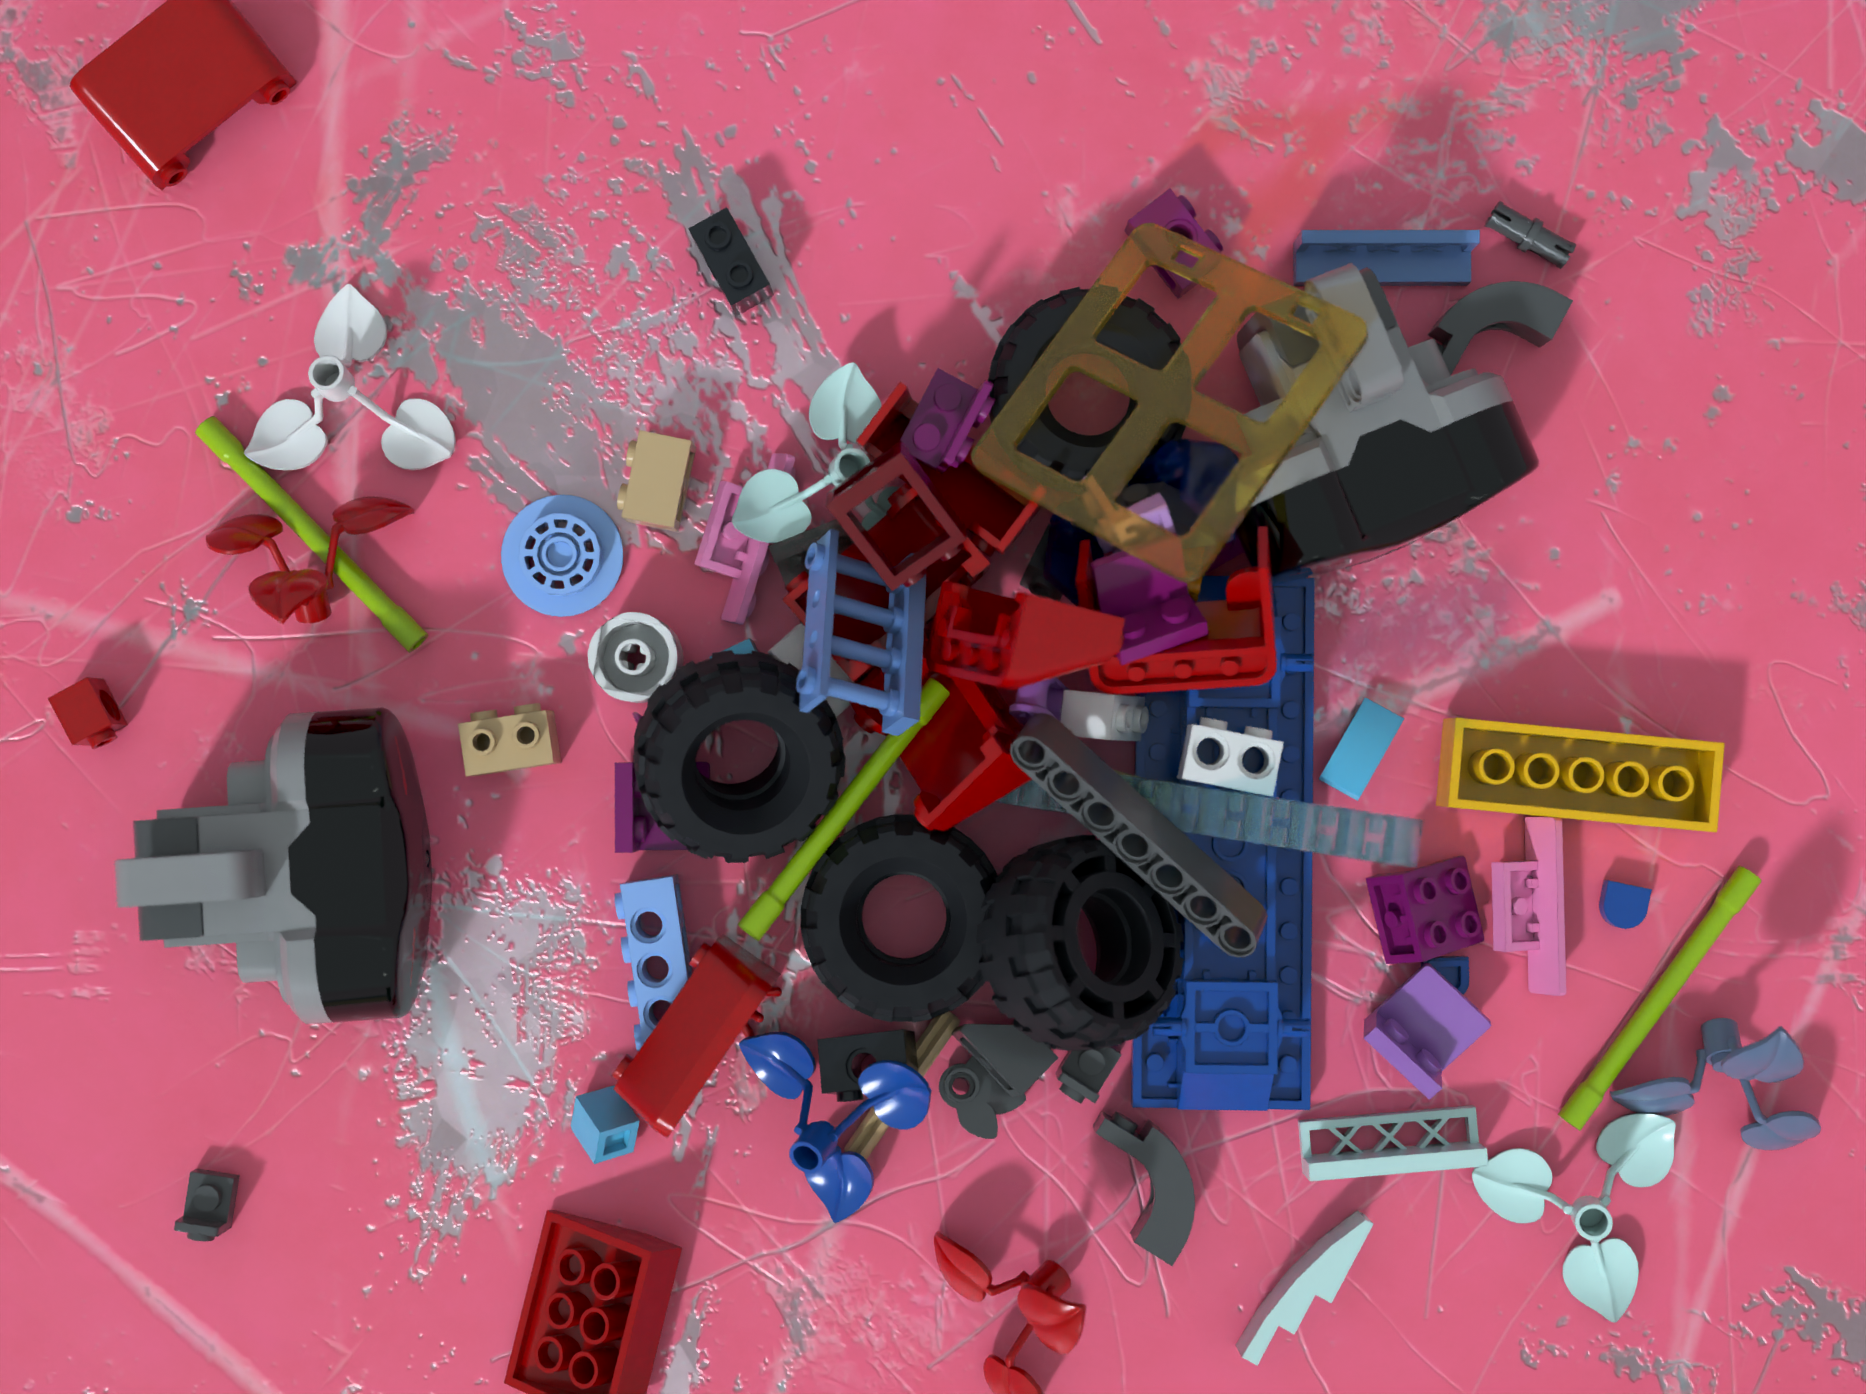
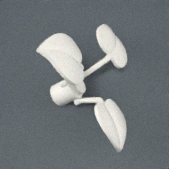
M347 284L327 305L315 330L314 345L320 357L313 361L308 371L309 381L315 387L311 391L315 406L314 416L310 407L299 400L284 399L274 403L260 417L253 437L244 454L253 462L275 470H297L314 463L323 454L328 442L325 432L317 426L323 420V398L332 402H340L352 396L382 420L390 424L382 435L381 446L386 458L395 466L405 470H421L450 458L455 451L456 438L449 419L435 404L419 398L407 399L400 404L396 417H393L355 387V379L347 368L351 366L352 359L358 362H366L373 359L381 351L387 339V325L380 312L351 284Z

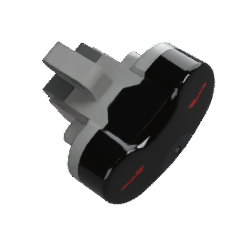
M1350 263L1306 280L1305 292L1259 309L1237 334L1239 356L1261 406L1237 418L1253 457L1232 469L1234 476L1225 482L1220 497L1250 567H1258V527L1268 526L1273 584L1311 577L1370 562L1404 548L1488 501L1534 472L1539 466V458L1503 377L1491 372L1478 374L1476 369H1469L1451 376L1435 339H1429L1408 347L1376 275L1367 267L1358 270L1355 265Z
M380 707L291 713L286 716L278 726L275 734L270 738L265 760L230 763L227 771V806L156 810L157 819L133 821L135 858L114 860L117 907L138 906L140 941L164 940V947L236 943L237 967L241 981L243 983L277 981L283 1000L305 1024L395 1019L409 1013L420 989L426 960L431 911L432 865L429 829L414 758L406 734L392 711Z

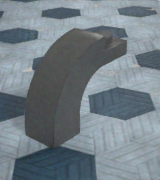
M1509 281L1490 284L1469 293L1440 317L1428 333V336L1442 343V345L1438 343L1437 345L1451 375L1474 335L1483 331H1508L1540 348L1552 340L1573 300L1548 287L1535 283Z
M1101 1111L1093 1124L1095 1133L1140 1161L1147 1169L1150 1177L1149 1200L1130 1232L1132 1239L1137 1245L1173 1266L1188 1240L1194 1220L1195 1194L1188 1167L1167 1134L1149 1119L1140 1134L1135 1132L1138 1125L1123 1114L1116 1111L1111 1117Z

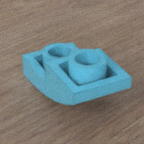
M1365 697L1319 780L1358 801L1404 718Z

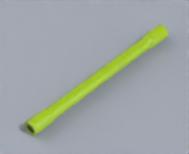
M215 416L203 421L196 429L195 434L221 461L227 463L326 564L330 536L259 464L245 456V449L242 443ZM337 546L333 572L380 619L383 627L409 653L417 649L428 637L425 630L402 607L396 605Z
M932 678L926 681L921 688L920 721L899 736L891 734L886 736L771 886L761 893L740 920L738 926L747 934L760 941L781 914L788 899L923 726L928 724L948 698L950 693L942 684Z
M1742 866L1737 867L1716 896L1715 903L1587 1079L1580 1083L1557 1114L1581 1131L1602 1102L1607 1089L1735 914L1741 911L1762 882L1757 875Z

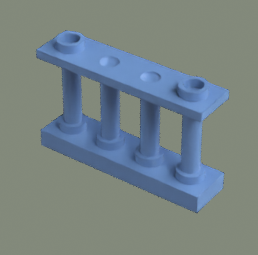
M830 529L816 543L814 542L810 545L805 558V566L809 569L803 664L796 683L797 692L800 693L799 711L808 713L828 696L879 709L880 714L883 715L882 732L899 736L920 721L926 574L910 587H905L902 584L894 591H891L870 563L838 554L839 531ZM910 553V554H909L906 558H904L900 563H902L903 561H905L907 558H909L910 556H912L914 553ZM836 572L885 586L886 591L889 592L888 609L835 594ZM834 613L883 626L884 631L887 632L886 650L832 635ZM831 654L881 667L882 672L885 673L884 691L830 677Z

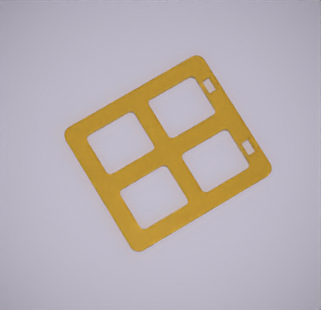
M1155 223L1141 224L1131 232L972 451V461L977 470L985 476L1181 582L1195 581L1208 569L1367 343L1368 330L1366 323L1361 317L1162 226ZM1180 250L1199 258L1192 269L1174 261ZM1151 265H1158L1217 293V296L1171 360L1161 370H1153L1095 341L1100 331L1143 272ZM1298 305L1319 314L1313 324L1293 316ZM1252 312H1259L1322 342L1318 351L1274 413L1264 422L1256 421L1195 390L1244 319ZM1073 372H1080L1138 401L1135 410L1082 481H1073L1016 450L1020 441L1069 374ZM1174 422L1182 423L1242 454V458L1189 533L1184 536H1177L1115 503L1120 492L1163 432Z

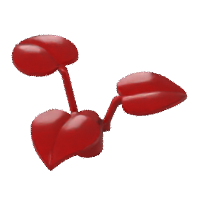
M362 497L349 501L335 509L332 515L337 523L331 529L324 574L313 569L289 570L276 542L272 539V537L283 531L282 523L268 515L252 514L231 519L207 534L206 544L212 551L226 555L246 553L258 548L261 544L269 548L280 571L269 572L254 579L248 587L250 597L261 610L282 624L285 623L293 612L298 622L316 623L327 619L332 613L327 590L334 588L332 577L340 534L343 531L351 535L372 532L407 515L414 514V510L402 502L384 497Z
M937 1231L934 1236V1247L938 1266L948 1284L963 1297L974 1302H981L986 1297V1293L994 1296L1019 1285L1021 1286L1017 1302L1021 1312L1027 1318V1324L1006 1355L1005 1361L993 1354L986 1358L983 1370L990 1389L994 1394H1043L1034 1378L1022 1368L1015 1366V1358L1033 1329L1039 1340L1057 1353L1067 1354L1078 1344L1083 1332L1086 1305L1069 1302L1060 1298L1071 1287L1069 1275L1055 1261L1046 1260L1031 1275L1022 1271L1016 1278L993 1285L991 1284V1272L977 1256Z

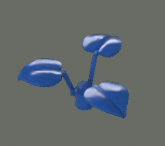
M769 1032L744 1038L739 1043V1047L745 1059L760 1080L771 1091L783 1098L796 1099L804 1090L799 1123L794 1128V1132L799 1137L790 1148V1159L799 1170L805 1173L809 1185L826 1206L833 1222L837 1223L856 1212L869 1197L874 1186V1175L871 1166L862 1155L852 1151L841 1152V1148L838 1146V1138L866 1110L873 1106L877 1117L890 1127L906 1130L919 1125L926 1117L930 1107L932 1090L928 1082L919 1072L904 1063L892 1060L874 1062L866 1067L858 1078L859 1088L869 1099L862 1102L836 1128L826 1121L812 1122L808 1125L813 1085L808 1078L812 1076L816 1069L815 1059L810 1049L799 1038L786 1032Z

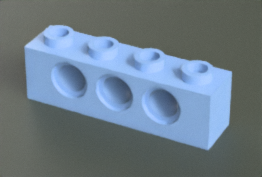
M678 874L625 882L620 884L621 892L615 893L617 917L619 920L625 919L627 936L621 938L623 960L625 963H631L634 979L628 981V997L631 1007H638L640 1024L634 1025L637 1051L641 1049L659 1022L653 1013L654 1003L659 1000H665L672 1004L692 975V966L689 965L691 960ZM645 912H654L661 918L662 929L658 935H648L642 930L640 920ZM651 956H659L665 959L669 967L666 978L656 979L648 973L647 961Z

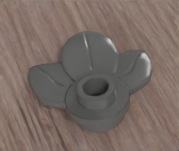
M973 1056L966 1064H955L947 1068L939 1080L940 1095L945 1103L956 1108L961 1126L969 1133L984 1139H994L997 1137L998 1123L996 1114L1012 1111L1026 1101L1025 1094L1011 1097ZM957 1078H963L968 1083L969 1088L964 1095H958L953 1090L952 1085Z

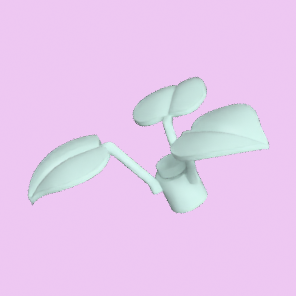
M848 363L830 374L819 386L810 402L809 421L813 432L823 440L838 439V445L842 450L831 461L828 475L799 493L798 484L789 473L777 469H767L758 472L743 487L732 517V524L739 532L751 539L766 543H784L799 537L810 525L812 519L810 509L802 500L812 496L831 483L838 486L870 463L869 458L863 451L853 448L852 444H847V441L858 444L856 442L857 438L882 406L877 393L864 378L856 363ZM891 486L883 490L878 497L877 503L873 501L872 496L865 500L866 506L872 510L861 522L866 531L886 515L887 510L891 507L887 499L900 487Z
M1653 1113L1628 1114L1608 1123L1602 1129L1596 1143V1151L1599 1157L1612 1165L1606 1172L1602 1193L1599 1198L1589 1195L1582 1196L1575 1200L1573 1204H1568L1557 1195L1548 1192L1547 1190L1551 1186L1553 1179L1549 1165L1542 1156L1525 1148H1511L1496 1154L1488 1160L1489 1166L1475 1167L1473 1169L1472 1180L1479 1196L1489 1208L1511 1222L1526 1224L1539 1220L1544 1212V1199L1561 1208L1565 1214L1570 1215L1578 1233L1590 1240L1591 1245H1577L1568 1252L1562 1267L1564 1282L1576 1299L1600 1313L1610 1322L1615 1323L1622 1317L1632 1301L1637 1287L1639 1268L1635 1253L1624 1240L1612 1237L1600 1242L1601 1239L1611 1232L1613 1226L1611 1214L1606 1207L1611 1203L1610 1194L1614 1177L1619 1173L1625 1183L1634 1187L1653 1186L1664 1179L1674 1159L1676 1124L1668 1117Z

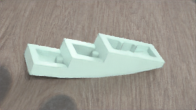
M1359 1211L1354 1212L1321 1237L1284 1274L1261 1303L1236 1343L1242 1358L1258 1366L1278 1326L1295 1335L1315 1295L1330 1303L1333 1302L1373 1226L1372 1221L1365 1214Z

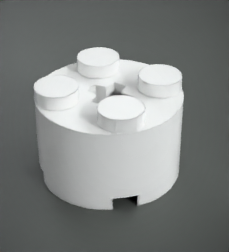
M639 612L622 613L607 621L594 633L588 649L589 669L598 685L608 695L632 703H647L660 684L662 686L666 685L676 676L675 671L681 668L684 662L683 649L677 634L662 621ZM637 647H640V653L646 655L645 663H639L636 670H634V664L627 661L628 653H636Z

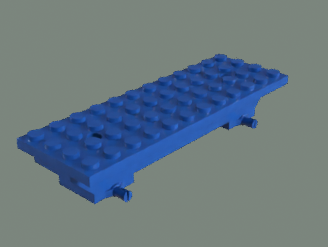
M1202 576L1198 600L1194 602L1227 600L1226 583L1230 576ZM1272 577L1277 669L1273 678L1268 682L1257 686L1135 693L1137 697H1145L1144 706L1148 708L1149 720L1146 731L1141 735V741H1135L1134 775L1180 787L1183 790L1182 802L1177 812L1156 809L1256 898L1266 909L1268 918L1255 951L1246 957H1234L1222 951L1173 907L1177 922L1182 924L1184 942H1180V957L1184 958L1181 978L1176 979L1173 985L1175 996L1169 1007L1163 1010L1157 1021L1149 1026V1030L1138 1038L1132 1039V1107L1177 1108L1179 1110H1310L1315 578ZM1204 717L1228 722L1226 731L1244 734L1245 726L1273 731L1271 740L1284 742L1274 795L1265 796L1178 779L1187 725H1199L1200 718ZM1205 738L1198 744L1197 756L1199 760L1204 764L1210 765L1218 759L1219 746L1214 740ZM1250 747L1242 756V764L1248 772L1252 774L1257 773L1263 767L1264 756L1259 749Z

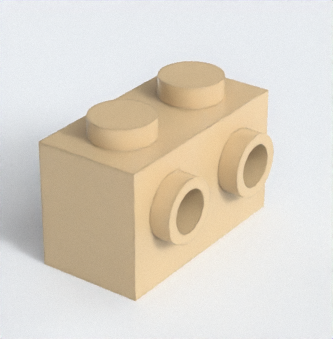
M639 430L637 441L631 440L627 450L626 466L631 467L628 484H621L617 499V509L623 510L621 517L630 523L679 532L696 452V446L691 440Z
M540 703L515 706V715L498 717L497 710L471 713V722L458 723L465 775L479 776L561 763L554 711H541Z

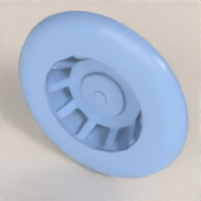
M553 495L532 502L515 516L503 539L501 564L509 587L525 605L546 615L559 617L573 616L594 608L611 593L621 573L623 546L617 527L607 513L589 500L573 495ZM558 522H568L565 528H557ZM546 526L549 527V529H548L547 531H545L544 533L540 534V531H541L544 527H546ZM578 526H581L586 531L581 536L574 532ZM535 538L536 542L534 544V548L530 549L531 543ZM592 541L594 551L587 552L585 543ZM533 557L535 566L531 568L529 558ZM587 560H593L592 567L587 572L584 569ZM540 573L546 577L544 584L537 579ZM580 574L583 580L574 585L572 579ZM555 581H563L564 588L556 589Z

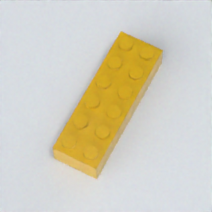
M1466 718L1443 719L1436 806L1717 832L1725 743Z

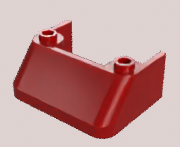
M902 382L896 386L856 440L860 448L867 453L870 462L899 442L918 406V403L911 398L908 387ZM973 444L962 464H959L957 468L950 466L943 474L917 461L964 523L966 529L974 534L971 541L989 557L995 551L1004 555L1047 499L1048 492L1040 487L1035 492ZM903 474L898 476V478L912 487Z
M1268 526L1258 527V567L1241 568L1230 575L1226 583L1227 600L1194 602L1207 621L1208 635L1121 665L1115 655L1106 663L1089 667L1093 685L1101 692L1114 695L1257 686L1271 680L1277 669ZM1081 540L1076 577L1079 605L1082 608L1098 612L1091 563L1093 562L1090 540Z
M724 934L712 946L705 942L701 945L689 963L695 970L636 1056L633 1058L626 1054L611 1076L618 1081L613 1089L654 1130L668 1138L695 1097L781 975Z

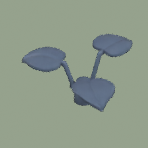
M1729 1018L1711 1019L1701 1025L1704 1049L1696 1050L1697 1064L1691 1082L1682 1077H1669L1652 1080L1617 1091H1610V1096L1614 1101L1633 1112L1653 1113L1662 1116L1676 1114L1690 1108L1695 1103L1692 1094L1700 1090L1705 1065L1708 1062L1712 1065L1713 1070L1723 1072L1731 1078L1739 1079L1753 1116L1757 1121L1740 1129L1742 1140L1749 1146L1761 1150L1786 1149L1816 1137L1821 1131L1819 1120L1815 1116L1803 1111H1785L1767 1118L1761 1112L1749 1082L1754 1078L1767 1083L1779 1082L1792 1078L1802 1071L1804 1062L1801 1050L1792 1036L1781 1026L1764 1039L1742 1047L1736 1021Z

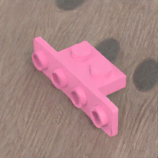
M773 453L768 469L787 472L795 479L796 471L793 468L795 456ZM720 481L694 565L733 578L721 620L743 625L745 619L752 614L756 604L754 590L759 576L765 572L769 563V552L767 551L769 543L751 539L733 526L732 517L743 487L727 481Z
M1526 817L1524 820L1525 861L1491 862L1493 950L1500 952L1528 951L1529 991L1536 994L1563 996L1566 994L1562 819L1558 817Z

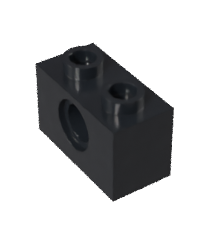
M727 207L688 228L735 316L774 296L769 281Z
M902 1029L817 1039L822 1094H836L837 1102L864 1100L863 1092L858 1085V1078L862 1073V1061L870 1054L876 1059V1062L882 1060L898 1061L918 1072L915 1031Z

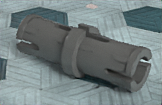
M1501 201L1494 207L1491 212L1492 216L1488 217L1484 225L1518 243L1517 249L1523 252L1530 250L1555 264L1560 269L1569 260L1570 256L1568 254L1573 253L1576 247L1575 243L1569 242L1543 227L1544 222L1540 219L1534 218L1532 221L1504 205Z

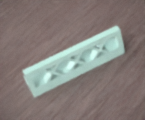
M1473 1105L1298 1120L1302 1173L1309 1181L1489 1166L1487 1148L1479 1143L1476 1107ZM1465 1117L1467 1141L1449 1143L1437 1133L1449 1118ZM1436 1120V1122L1431 1127L1428 1126L1424 1121ZM1416 1121L1427 1130L1416 1146H1404L1393 1137L1405 1122ZM1393 1123L1387 1131L1379 1125ZM1373 1125L1383 1134V1137L1373 1149L1360 1150L1349 1141L1361 1126ZM1349 1127L1344 1135L1335 1129ZM1329 1129L1340 1138L1329 1153H1311L1309 1130ZM1433 1137L1441 1142L1439 1144H1428ZM1389 1141H1392L1396 1146H1398L1393 1148H1384ZM1346 1144L1354 1150L1340 1152Z

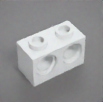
M1064 690L1060 722L1077 737L1114 741H1141V735L1148 726L1149 713L1148 708L1144 706L1145 697Z
M1204 717L1200 718L1199 725H1187L1178 779L1259 795H1274L1284 742L1271 740L1273 731L1245 726L1244 734L1226 731L1228 722ZM1205 738L1214 740L1219 746V757L1210 765L1202 763L1197 756V746ZM1250 747L1259 749L1264 756L1263 767L1254 774L1248 772L1242 764V756Z

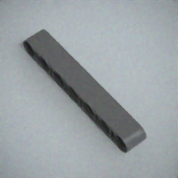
M1037 713L1029 717L1011 745L1010 753L1016 765L1222 951L1234 957L1251 955L1255 951L1267 923L1268 915L1263 905L1058 719L1045 713Z

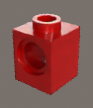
M86 677L48 698L72 745L91 746L92 749L102 747L117 738L115 732L128 725L104 679Z

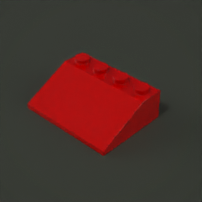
M547 1210L504 1384L526 1394H646L682 1247L646 1233L556 1210Z

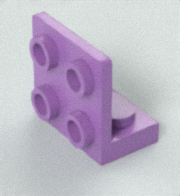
M1425 963L1364 1019L1363 1038L1430 1100L1442 1089L1441 1072L1491 1027V1021L1430 963Z

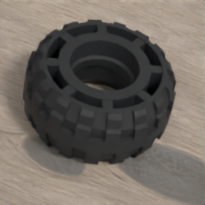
M1080 287L1062 290L1057 295L1045 300H1039L1027 308L1010 325L999 342L991 362L988 382L994 385L988 396L994 398L995 402L989 412V416L999 445H1001L1011 462L1024 475L1026 474L1040 483L1041 486L1058 493L1078 495L1079 497L1088 494L1083 477L1092 474L1104 494L1119 492V488L1138 484L1154 473L1169 458L1181 440L1190 417L1193 401V374L1189 357H1186L1180 343L1181 338L1170 323L1167 324L1154 312L1155 308L1139 298L1135 300L1120 294V290L1099 287V289H1080ZM1093 356L1104 359L1114 365L1125 377L1130 391L1129 406L1124 418L1111 430L1099 435L1078 434L1066 429L1052 415L1047 401L1048 382L1057 367L1070 358Z
M732 650L712 653V658L697 664L692 660L675 671L676 676L666 685L662 686L660 684L648 699V707L643 717L639 718L634 735L633 762L638 788L648 812H650L658 827L672 841L676 839L685 845L690 853L706 859L708 857L713 858V856L724 857L726 863L749 862V857L763 854L768 859L784 853L783 847L796 839L803 842L815 830L816 822L821 815H827L834 806L839 796L837 788L840 777H844L846 757L843 749V736L836 716L827 700H823L808 713L799 711L800 693L797 692L796 683L800 670L790 663L785 664L774 659L772 655L752 651L751 654H734ZM752 720L766 724L774 730L778 738L776 754L769 766L758 776L741 783L724 784L710 780L699 772L696 765L697 752L705 738L718 727L732 721Z
M894 814L878 817L855 826L840 836L826 850L814 866L805 886L801 904V933L804 948L813 970L822 984L838 1000L851 1009L871 1016L874 1019L888 1022L913 1023L929 1020L954 1010L968 1001L985 983L979 963L983 962L981 945H977V925L981 924V921L984 920L985 912L981 910V906L986 893L991 889L992 884L996 883L998 875L995 868L972 839L955 827H951L946 831L929 830L913 814ZM907 874L926 880L939 892L946 908L945 929L938 942L929 951L912 958H896L881 952L871 943L863 927L862 910L867 895L879 882L895 875Z
M1078 835L1053 840L1031 847L1026 853L1014 857L1002 868L1003 871L996 877V883L992 884L991 889L987 891L981 906V910L985 912L984 920L981 921V924L977 925V945H981L983 962L979 963L984 982L989 981L995 993L992 996V1000L1000 1012L1006 1014L1008 1018H1015L1013 1021L1014 1027L1034 1041L1051 1043L1052 1049L1065 1051H1081L1121 1045L1122 1042L1136 1039L1149 1030V1026L1157 1021L1163 1010L1169 1007L1175 996L1173 985L1176 979L1181 978L1184 958L1180 957V942H1184L1182 924L1177 922L1174 906L1103 842L1097 840L1095 835ZM1081 909L1087 916L1095 937L1097 951L1095 974L1087 966L1079 947L1078 920Z

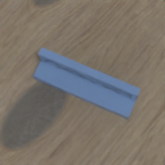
M1302 230L1293 242V286H1305L1306 280L1350 263L1355 265L1358 270L1366 267L1371 269L1381 286H1467L1471 283V251L1480 243V230Z

